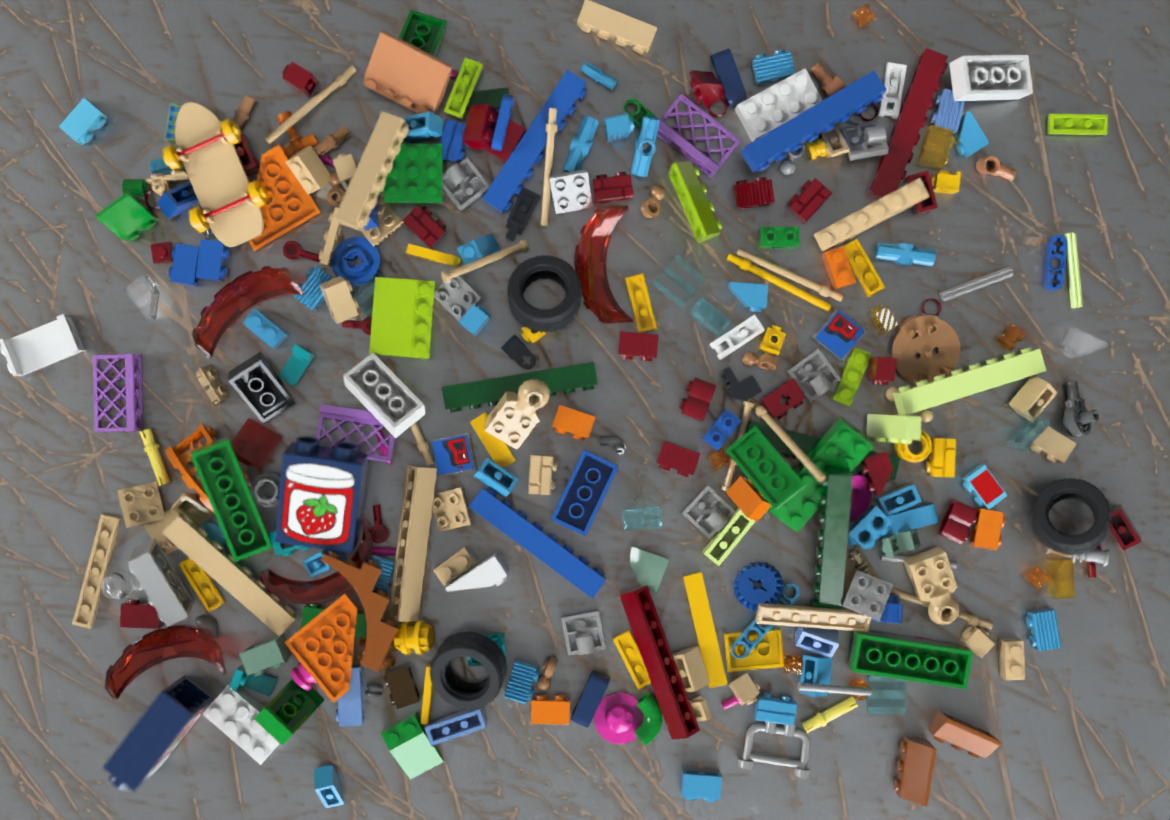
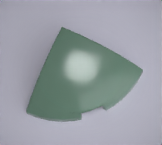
M632 546L630 563L632 570H634L638 578V582L642 586L647 585L650 592L657 594L669 558Z

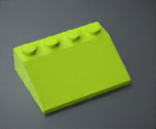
M691 161L673 163L668 174L698 244L718 236L721 233L720 229H722L719 219H715L713 215L715 209L712 202L707 201L705 196L707 190L704 183L700 184L698 176L700 174L697 166H693Z
M375 277L369 354L429 359L435 281Z

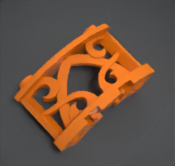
M201 423L196 431L174 448L172 446L167 448L165 452L173 467L179 469L180 473L183 474L181 478L191 490L194 488L195 492L199 493V500L214 513L201 479H197L195 476L197 473L195 466L193 468L188 466L190 461L193 462L190 451L185 452L189 448L191 450L195 449L194 444L204 436L207 440L206 444L217 441L215 437L217 434L211 426L206 427ZM199 441L198 447L203 446L202 441ZM242 469L248 486L250 487V475L245 469Z

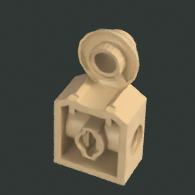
M529 380L520 386L518 394L515 392H505L486 418L485 431L517 450L539 422L537 409L543 407L550 398L548 386L540 380ZM533 394L538 395L537 398H531L530 396Z
M938 546L903 559L915 595L921 601L930 602L928 607L930 619L939 625H948L954 622L959 614V604L951 594L956 590L957 585L946 552ZM948 608L947 613L942 614V611Z

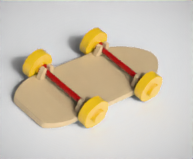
M189 102L180 108L176 119L175 140L177 149L172 144L164 147L163 159L172 170H179L184 165L202 209L197 206L189 210L191 225L200 233L208 230L210 227L214 235L224 245L236 247L263 234L264 219L260 206L267 204V192L258 181L255 180L250 183L234 146V144L241 142V130L237 123H234L230 118L221 121L206 107Z

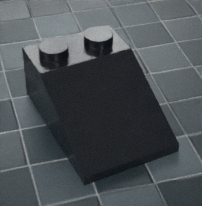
M261 351L228 372L229 383L262 423L267 422L295 404L276 371Z

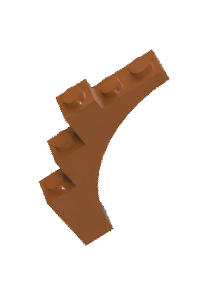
M324 552L321 562L331 566L343 575L353 586L362 602L367 621V634L364 650L360 658V665L378 672L398 630L397 625H394L395 621L386 617L384 620L381 619L390 601L387 592L378 588L376 591L373 590L382 569L379 567V563L370 559L368 562L363 560L361 567H358V563L351 559L345 561L340 559V555L335 552Z

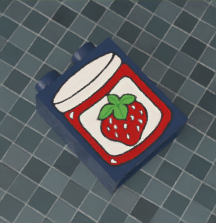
M303 436L296 438V442H292L283 453L275 542L352 554L360 540L369 453L359 452V446L353 443L340 442L335 444V448L320 446V440L314 437Z
M185 676L162 690L102 767L110 773L108 776L109 782L119 790L127 791L131 789L135 792L159 771L214 698Z

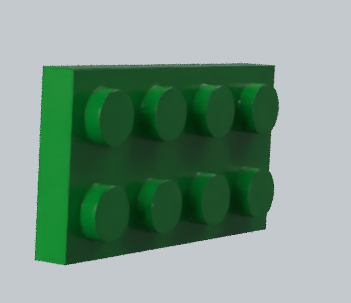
M756 426L725 450L775 511L806 486Z

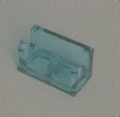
M703 297L688 312L716 337H719L731 322Z
M660 507L622 509L623 531L662 528Z

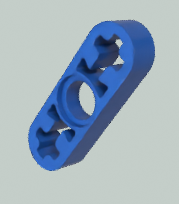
M504 94L492 141V149L502 151L514 102V96Z
M1062 235L1052 236L1047 241L1044 286L1050 291L1058 290L1064 284L1067 240ZM1058 239L1061 246L1057 247V253L1061 252V255H1052V252H1056V245H1053V242ZM1054 257L1060 261L1058 268L1051 266V260ZM1050 271H1051V272L1059 271V274H1055V276H1054V273L1050 274ZM1053 278L1055 281H1058V284L1054 285V287L1050 283V280Z

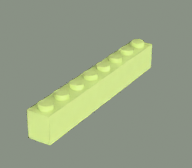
M1032 347L1021 349V353L1016 355L1015 352L1003 355L1004 358L1000 360L998 358L986 360L987 364L980 365V363L969 365V369L965 371L962 368L951 371L952 375L945 376V374L934 376V380L930 382L925 379L916 382L917 386L910 387V385L899 387V391L893 393L898 414L909 415L1045 372L1046 367L1041 350H1033Z

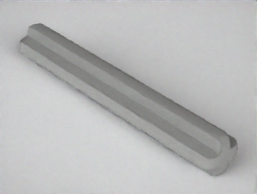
M1006 267L939 293L942 301H947L1012 277L1014 275L1012 268Z

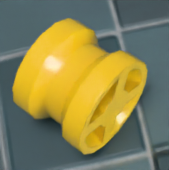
M817 138L814 142H806V149L810 160H815L818 156H827L826 146L822 138Z

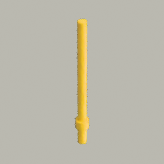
M729 253L726 260L738 265L745 272L748 270L826 311L830 310L831 304L751 264V261L745 258L741 259L732 253Z

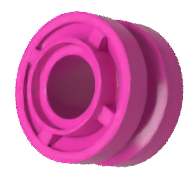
M301 662L298 663V668L294 667L290 671L296 684L307 691L313 687L312 682L317 683Z

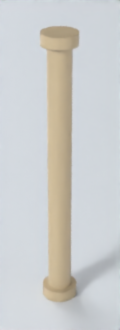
M523 239L516 245L451 271L441 272L442 279L447 283L450 282V279L519 251H527L529 249L528 244Z
M743 402L745 406L736 441L746 433L751 410L755 406L753 402ZM732 458L725 484L721 487V490L728 491L732 486L737 464Z

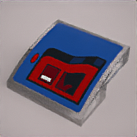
M838 306L812 338L842 362L868 330Z
M470 432L430 440L434 465L437 469V478L477 470Z

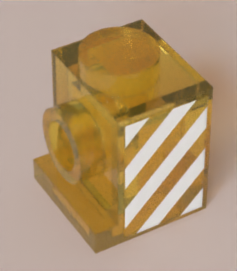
M878 305L870 310L873 326L876 329H880L877 332L879 336L886 334L899 325L887 305L883 307Z

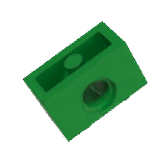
M760 227L758 229V249H796L800 246V227Z

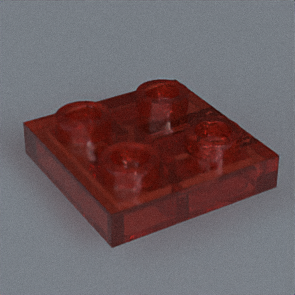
M248 418L231 444L240 462L247 466L253 465L261 470L282 440V437Z

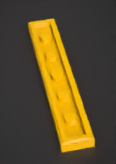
M702 572L684 575V584L699 649L710 681L708 687L727 684Z

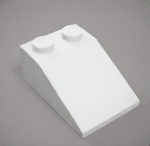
M496 552L451 581L445 589L448 592L491 587L494 584L499 586L508 578L509 570Z

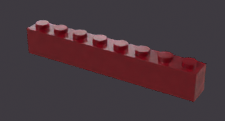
M928 48L921 53L900 108L898 119L895 121L887 142L888 154L882 155L867 195L881 199L898 190L900 181L903 182L907 174L905 167L907 163L910 164L914 155L912 149L914 145L917 146L921 135L918 134L920 128H924L928 117L925 115L927 110H930L933 106L935 99L932 97L934 92H937L940 88L941 81L939 79L948 67V63H946L948 56Z
M648 586L632 588L619 594L671 739L689 738L700 731Z

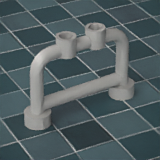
M771 722L754 724L747 731L743 758H739L738 767L752 770L754 761L794 767V776L808 779L810 777V769H807L810 738L804 731L795 729V724L794 726L784 725V727L777 726V723ZM757 731H763L770 734L776 733L801 738L803 745L800 761L751 753L754 734Z

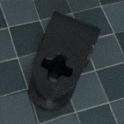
M515 334L501 347L520 367L531 369L535 366V356ZM524 356L531 357L529 360L531 362L530 365H523Z

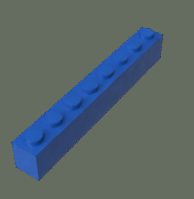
M569 70L565 72L483 196V202L502 214L504 211H509L513 205L511 200L515 194L519 195L524 187L522 185L526 178L529 180L535 171L532 168L536 162L540 163L545 156L543 152L546 149L547 132L545 131L546 124H548L549 108H557V131L561 132L566 124L564 120L567 115L571 116L577 107L575 103L579 98L582 100L587 93V82Z
M872 71L743 147L741 155L753 173L757 170L761 172L770 166L769 163L772 161L778 162L782 160L787 152L791 150L795 152L800 149L804 142L808 141L810 143L814 141L821 132L827 133L831 131L836 123H844L851 118L853 113L857 112L859 114L870 103H878L884 98L883 94L887 89L876 72Z
M483 487L469 507L593 599L606 581L605 573L598 567L593 569L589 566L590 562L583 556L577 557L573 554L574 550L567 544L562 546L558 543L559 538L552 533L546 534L542 531L544 527L536 521L531 523L527 520L528 515L521 510L517 512L511 508L513 504L505 498L501 500L496 497L497 492L489 487L487 489Z

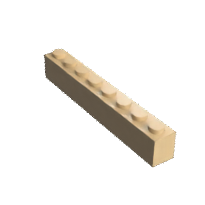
M407 465L388 614V618L399 622L418 621L434 488L437 478L436 468Z
M180 513L166 527L162 534L274 633L280 636L295 620V610L287 604L285 606L280 602L281 598L278 595L266 590L267 586L262 580L253 578L251 576L252 572L245 566L241 567L237 561L235 562L231 553H225L222 550L223 546L218 541H212L207 537L209 534L200 527L198 529L193 524L194 520L190 516Z

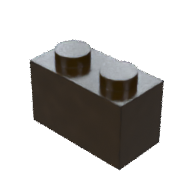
M409 662L386 670L383 679L386 687L390 688L391 694L389 696L392 705H396V708L400 709L420 701L421 696Z

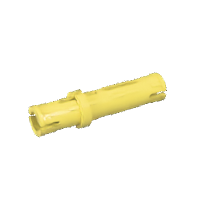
M152 428L140 431L139 433L145 446L144 451L148 454L158 485L161 486L171 482L158 449L160 446L155 441Z
M850 696L848 699L821 713L817 712L816 716L802 722V725L808 734L821 726H827L826 723L857 708L858 705L853 696Z

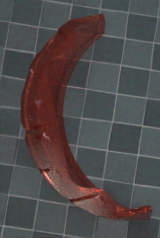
M626 205L598 207L589 222L583 225L580 232L582 236L579 245H576L574 266L581 282L582 296L585 300L583 303L604 324L633 323V318L627 315L616 302L609 286L606 269L608 244L616 224L629 210V206Z
M265 266L262 267V270L254 273L252 270L248 271L221 288L214 295L215 300L210 306L203 308L200 313L202 318L197 328H193L192 331L194 343L210 359L213 357L215 348L226 329L247 309L272 296L280 294H297L302 296L305 294L287 268L282 267V269Z
M367 518L360 522L363 527V534L360 544L351 560L358 563V567H361L363 560L368 562L372 555L373 536ZM269 569L260 572L270 592L296 604L316 605L335 600L337 596H343L353 588L348 580L338 571L322 579L312 581L287 579Z
M170 626L166 629L161 628L144 635L142 640L133 646L132 644L128 645L115 664L109 666L106 671L105 690L113 700L118 699L124 689L141 673L156 664L181 657H194L206 660L215 665L222 675H225L227 672L221 648L216 640L199 628L196 630L187 626Z

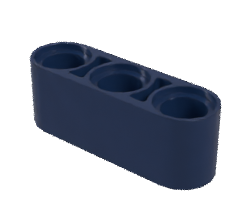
M728 48L710 55L717 79L722 84L727 106L732 107L747 100V94L731 50Z
M592 670L572 713L571 721L586 728L589 727L608 687L610 677Z

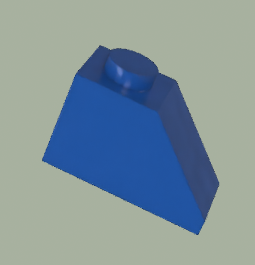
M191 181L165 191L157 205L166 217L170 219L184 213L199 200Z

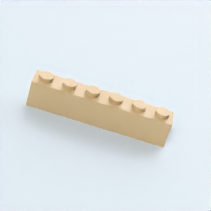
M385 112L381 113L336 213L335 219L342 225L362 232L363 228L368 224L370 212L376 206L378 194L384 188L386 176L392 170L394 158L400 152L403 138L408 134L409 126L403 118Z
M919 178L813 235L822 252H826L929 198V194Z

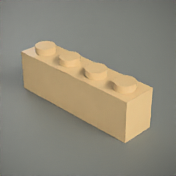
M585 0L577 20V26L582 31L590 33V31L595 32L602 39L608 40L610 38L615 40L616 44L622 47L630 46L635 52L644 54V52L649 53L658 28L590 0Z

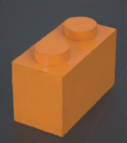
M843 246L821 254L833 290L856 282Z
M559 405L552 427H555V432L564 435L566 432L573 434V438L584 441V438H589L595 416Z
M740 476L726 492L746 517L758 522L771 507L753 483L743 476Z
M976 507L978 518L972 525L969 545L997 550L1002 541L1000 532L1005 524L1004 513Z
M536 694V697H532L531 724L569 725L570 698H566V695L562 694L555 695V697H547L546 694Z

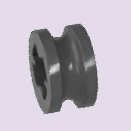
M367 683L366 687L368 690L365 691L366 695L373 697L382 696L381 690L384 688L383 685Z

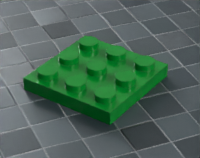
M401 144L400 152L394 158L392 170L385 179L384 203H443V144Z

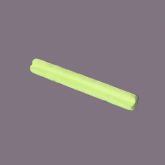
M1070 232L1064 235L1067 240L1066 260L1070 301L1072 308H1080L1083 306L1077 238L1075 232Z

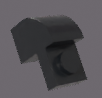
M730 367L721 370L723 382L726 386L730 385V388L725 390L729 397L736 400H747L762 392L753 375L739 382Z

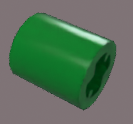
M124 179L122 182L123 194L128 192L136 197H145L147 193L146 181L144 179Z

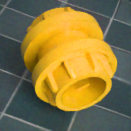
M921 430V438L917 440L918 446L913 453L908 450V444L900 443V439L899 443H894V450L897 456L904 461L920 462L929 456L932 442L929 435Z
M418 620L415 626H413L412 621H403L402 624L397 626L398 630L394 636V645L403 654H411L413 649H415L417 654H425L426 651L433 647L434 630L424 620Z

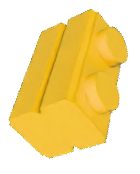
M930 438L932 449L929 454V461L925 462V471L931 477L954 478L956 439Z

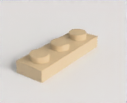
M336 207L334 212L331 211L330 228L326 230L324 235L325 247L321 249L319 254L320 263L329 267L332 265V256L337 247L342 224L335 219L339 209Z

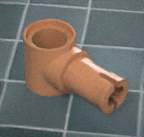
M820 63L811 69V72L821 83L820 91L825 98L846 87L838 76L833 77L829 75Z
M995 156L981 157L976 162V169L981 174L998 175L1009 181H1012L1015 177L1012 173L1016 174V169L1002 165V162ZM987 161L990 163L989 169L986 168Z

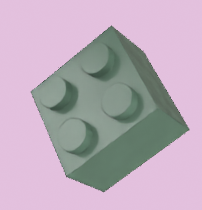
M284 633L252 645L239 653L247 676L253 673L254 676L265 673V670H268L271 666L273 669H276L288 661L287 659L292 653L284 643L287 641Z

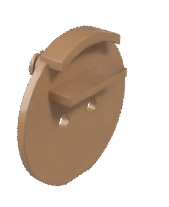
M929 313L913 315L902 321L898 325L900 331L896 335L892 346V358H897L896 370L906 380L915 384L925 379L928 382L933 381L934 376L941 374L949 376L960 356V341L953 327L939 319L938 316ZM938 347V351L934 353L933 349ZM916 353H920L919 358H915Z

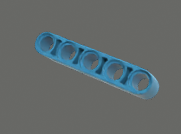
M934 503L911 507L887 516L893 522L890 525L891 528L885 535L881 534L877 539L939 522ZM879 516L873 520V525L877 527L881 524ZM866 530L859 534L860 540H865L868 536ZM848 535V545H856L857 543Z
M792 583L785 585L778 602L782 605H792L800 595L799 587ZM788 587L793 588L795 591V595L792 598L787 597L785 593ZM755 618L732 643L730 647L731 655L738 659L745 658L774 625L769 624L767 627H764L761 624H757ZM750 630H754L757 633V638L754 641H750L747 637ZM738 644L744 647V653L740 656L734 650Z

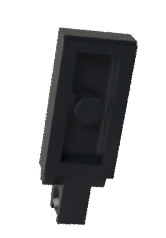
M523 187L507 219L506 228L509 230L506 234V239L513 242L517 233L522 234L539 202L540 195Z

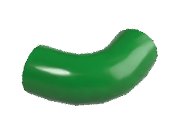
M651 692L645 693L636 702V705L644 715V720L633 733L645 747L660 732L663 722L659 703Z

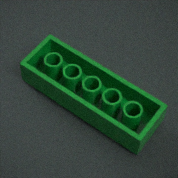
M840 417L807 454V457L823 474H825L826 468H850L852 472L874 445L870 438L843 417ZM802 462L794 469V472L806 486L776 511L772 506L768 510L797 533L822 506L820 496L821 493H824L822 481L819 482Z
M227 436L190 450V456L234 561H239L272 548L270 537L229 437Z
M854 631L848 667L852 672L967 689L973 651L968 646L873 631Z

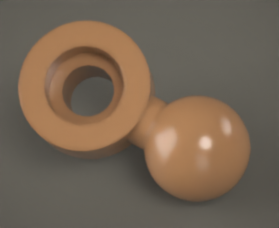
M331 171V180L328 183L332 185V188L328 191L327 200L332 206L340 207L346 190L340 187L341 182L337 171ZM336 193L339 196L337 200L334 199V195Z
M653 186L650 189L651 198L642 202L641 212L645 217L653 218L660 214L661 205L658 200H661L665 195V190L662 186Z
M746 352L742 358L744 365L747 367L757 364L760 368L769 371L775 370L778 364V359L770 353L757 357L754 352Z
M551 657L550 660H545L542 666L544 674L539 676L536 682V687L539 690L546 691L550 688V677L556 668L558 659Z

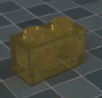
M934 125L929 126L926 129L917 166L936 171L947 167L950 159L948 151L949 148H952L955 139L952 137L954 131Z
M1067 557L1046 558L1048 596L1054 599L1075 598L1073 559Z

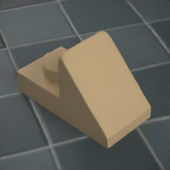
M835 124L831 131L827 133L823 131L818 134L824 140L827 156L825 158L850 152L837 124Z
M184 493L171 507L179 514L182 513L183 515L187 514L194 520L193 523L198 527H202L214 515L211 510L197 500L196 495L193 493Z
M701 696L689 699L697 721H707L712 718L706 699H702Z

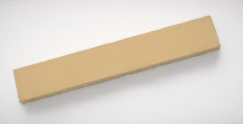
M101 513L74 614L73 625L88 629L93 628L121 517Z
M759 603L755 621L757 624L868 632L871 618L852 610Z

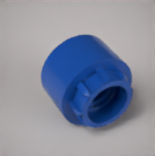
M889 595L880 621L872 618L871 621L902 623L903 604H900L899 596Z

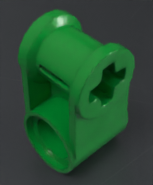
M631 98L624 103L623 114L628 113L629 118H633L634 126L639 131L643 116L657 118L637 99ZM629 104H633L637 111L630 113L626 107Z

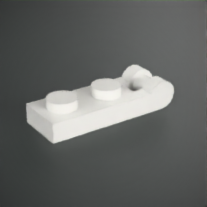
M891 62L886 64L883 84L887 90L883 94L884 98L880 101L879 117L890 116L891 119H898L907 65ZM887 103L893 104V108H886Z
M753 315L710 343V346L718 353L717 357L721 360L764 332L765 329L757 317ZM724 341H726V343L729 346L725 350L721 345V343H723Z

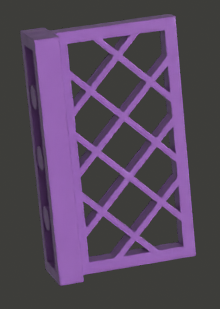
M683 94L679 95L662 116L657 132L659 138L688 161H691L693 165H696L699 170L711 179L741 142ZM680 101L687 105L688 112H678L677 105ZM689 115L690 125H680L679 116ZM692 115H700L703 124H693ZM667 117H675L677 126H669L664 121ZM703 127L705 137H695L694 128ZM707 127H715L718 135L708 136ZM690 128L692 138L681 136L680 129ZM729 138L734 142L731 148H723L722 139ZM718 139L720 149H710L709 140ZM705 140L706 150H699L696 147L695 141ZM720 152L721 161L718 164L711 159L710 153Z
M142 354L93 355L95 432L143 431ZM125 358V367L120 370L115 364L119 359ZM99 359H105L109 363L104 371L99 367ZM111 368L118 373L113 381L107 375ZM103 377L110 383L105 390L100 387V381ZM121 377L126 382V386L122 390L115 384ZM112 387L119 392L114 399L107 394ZM121 396L126 400V405L123 409L116 403ZM103 397L110 402L105 409L100 405V400ZM113 406L119 411L114 419L107 413ZM122 415L126 418L127 427H121L117 423ZM106 416L110 423L106 428H101V419Z
M320 405V417L316 433L317 439L322 440L327 436L333 443L329 447L333 448L335 444L345 439L352 443L348 437L358 431L363 439L357 442L356 445L359 446L363 442L368 444L371 449L366 453H369L370 460L391 462L395 437L391 434L386 439L382 438L379 431L384 426L370 411ZM324 419L333 420L336 425L326 432L323 428ZM346 422H351L355 428L345 434L340 426ZM364 425H370L374 431L364 437L359 429ZM339 428L344 436L334 442L329 434ZM377 434L382 441L372 447L367 439ZM385 444L388 448L387 457L379 456L375 450Z

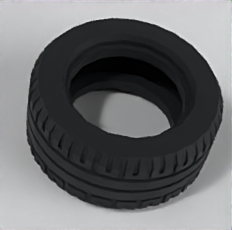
M534 256L520 263L512 272L508 282V302L511 313L522 326L535 332L548 333L564 328L575 319L581 306L582 288L576 270L569 263L554 256ZM539 279L556 281L566 292L564 300L558 306L551 309L532 307L525 300L523 294L532 282Z
M1076 478L1060 479L1047 485L1037 496L1033 507V527L1041 542L1049 549H1052V551L1063 555H1082L1097 548L1104 541L1111 522L1110 504L1102 491L1090 482ZM1061 500H1079L1092 511L1094 523L1089 530L1082 534H1064L1055 529L1050 522L1049 511L1054 504Z
M470 631L456 633L443 641L430 666L432 685L438 695L453 706L464 709L484 707L497 697L507 673L506 657L498 644L483 634ZM462 656L471 657L485 667L488 678L476 684L466 683L458 679L452 672L450 661Z

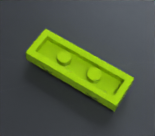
M466 57L464 58L444 113L463 119L483 69V64Z
M1049 114L1048 134L1106 135L1108 134V115Z
M855 346L852 348L840 377L841 380L838 382L831 400L848 407L851 406L872 353Z

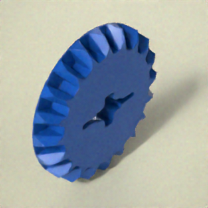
M348 238L335 249L331 262L332 270L336 277H343L350 282L351 286L367 284V281L373 279V276L378 273V268L381 266V257L377 247H373L366 238ZM358 257V259L363 263H358L357 266H355V264L351 261L356 260Z
M759 561L757 563H750V565L744 566L741 571H738L733 585L734 594L741 605L753 611L758 610L759 603L776 604L780 600L784 589L782 576L774 566L768 563H761ZM761 581V585L766 591L760 588L755 590L753 582L760 583Z

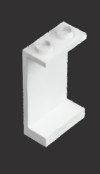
M67 314L59 315L57 320L11 339H0V351L6 356L8 361L7 368L13 376H23L85 351L71 315Z

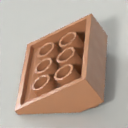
M382 30L368 64L363 85L418 114L430 111L436 115L442 107L452 65Z

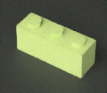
M868 414L867 437H873L876 442H886L887 438V442L899 443L900 439V443L912 444V440H920L921 416Z
M739 508L735 510L736 512L729 518L727 524L717 532L702 551L704 555L718 566H720L756 522L747 518Z

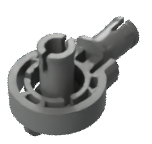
M1067 382L1065 386L1068 400L1065 402L1066 409L1064 411L1063 425L1067 428L1070 436L1079 437L1087 435L1091 431V422H1097L1099 414L1096 410L1088 411L1085 407V399L1080 398L1078 382Z

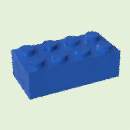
M584 449L551 520L586 537L619 466Z

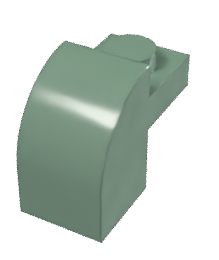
M917 529L882 537L881 543L886 558L894 557L900 552L915 550L921 546Z

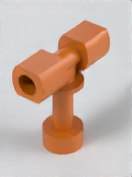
M290 111L281 113L276 118L281 125L292 114ZM292 125L287 129L291 138L288 141L289 145L282 149L288 159H290L298 151L310 145L311 147L319 144V141L313 133L304 138L302 135L298 136Z

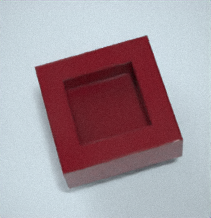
M172 242L150 244L154 264L173 262Z

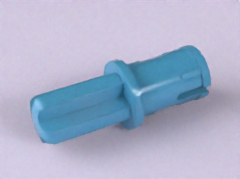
M585 62L581 68L583 73L596 80L595 83L599 82L612 91L618 83V80L605 73L604 69L600 70L589 62Z

